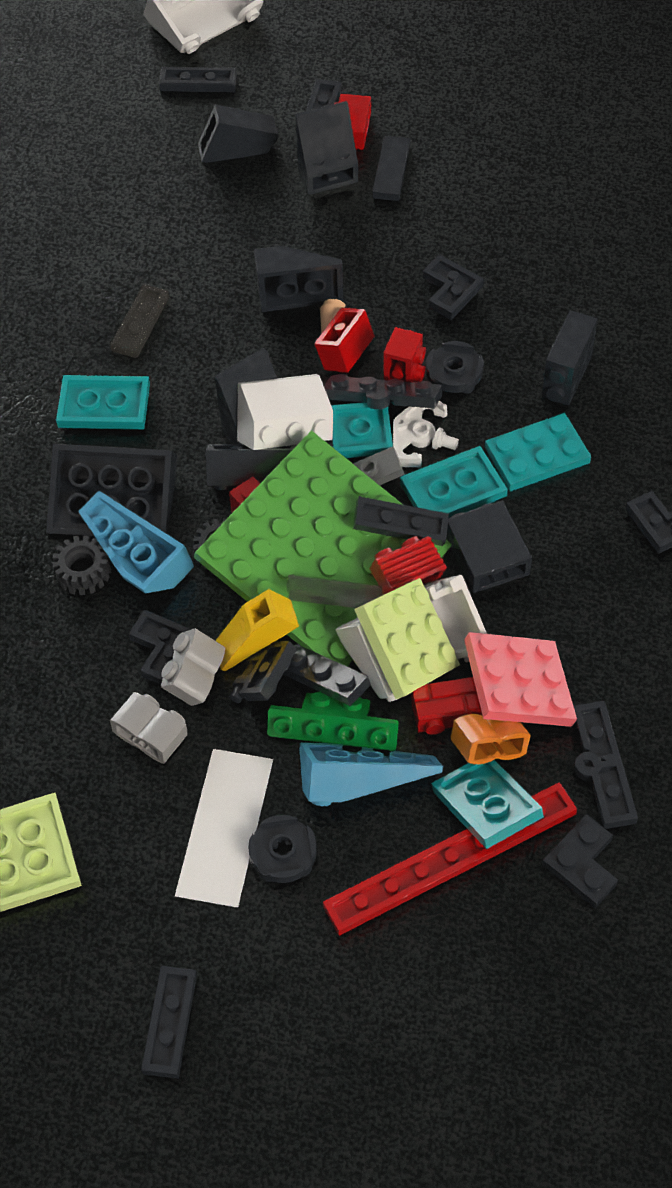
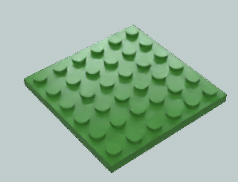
M311 430L195 552L194 558L247 602L268 589L291 599L299 627L287 635L300 646L348 667L353 659L340 642L335 629L358 618L354 610L355 608L384 595L369 569L375 560L374 556L386 548H391L392 551L402 548V543L407 540L353 529L356 501L361 496L391 503H402ZM446 540L443 546H434L442 558L452 544Z

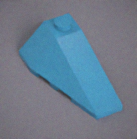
M100 491L78 511L122 578L144 593L174 588L194 567L189 553L183 544Z
M300 743L299 748L302 789L308 801L318 806H329L332 802L348 801L442 773L443 769L442 764L433 755L393 751L389 756H384L381 752L373 751V748L362 747V750L356 753L343 750L342 744Z

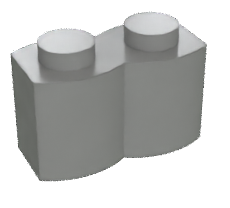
M195 628L178 635L173 644V649H175L173 659L167 662L161 673L163 677L161 688L191 706L205 701L211 690L214 674L217 672L225 654V647Z
M134 692L110 720L112 731L124 741L138 747L154 760L164 764L187 736L185 719L174 710L167 711L159 708V703L148 694L143 696Z

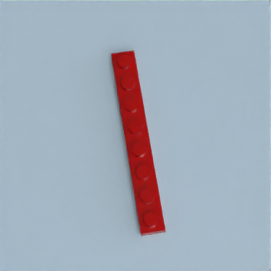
M559 782L531 796L542 807L543 818L486 849L466 829L323 901V908L340 936L576 815V806Z

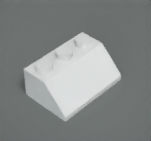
M313 374L238 383V442L252 450L297 445L311 430L324 441L332 440L333 409L319 375Z

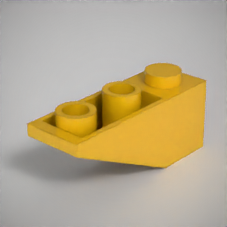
M268 589L240 608L216 639V642L225 647V654L220 664L221 670L227 671L299 627L291 599Z

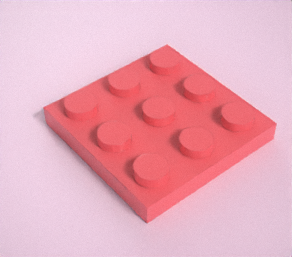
M474 632L468 633L464 641L483 719L570 727L574 724L577 717L555 641Z

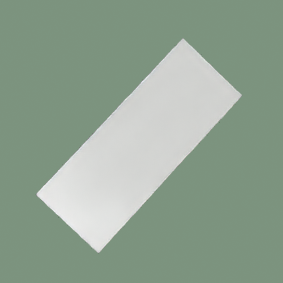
M213 749L176 889V897L238 908L250 859L249 839L252 833L254 835L257 830L273 759Z

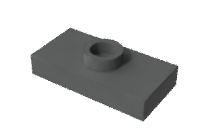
M394 446L354 463L357 468L378 485L405 475Z

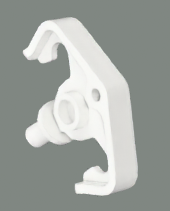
M439 401L435 409L408 407L395 417L393 421V446L402 467L421 468V454L415 452L410 455L404 454L403 450L409 444L418 448H424L432 442L433 449L444 446L456 450L459 439L447 436L442 428H438L436 431L432 423L422 419V412L425 409H431L434 415L445 418L447 416L446 404Z

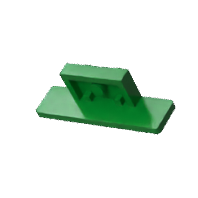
M321 692L306 693L302 709L271 705L268 710L267 734L271 737L395 751L399 722L394 719L368 717L370 710V700L361 699L359 697L351 706H348Z

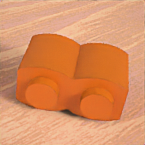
M469 714L454 720L451 740L468 763L485 764L497 758L512 760L525 755L531 735L521 722L483 719L482 715Z

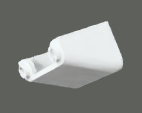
M147 0L144 17L181 53L187 52V54H191L201 44L246 20L248 22L255 20L260 14L259 10L262 7L263 0Z
M453 576L424 585L433 607L442 622L450 644L455 650L457 659L464 658L465 662H469L464 639L469 632L487 634L463 576ZM356 618L336 628L335 630L340 642L362 674L368 676L371 687L380 699L387 698L388 702L397 700L392 693L359 619Z

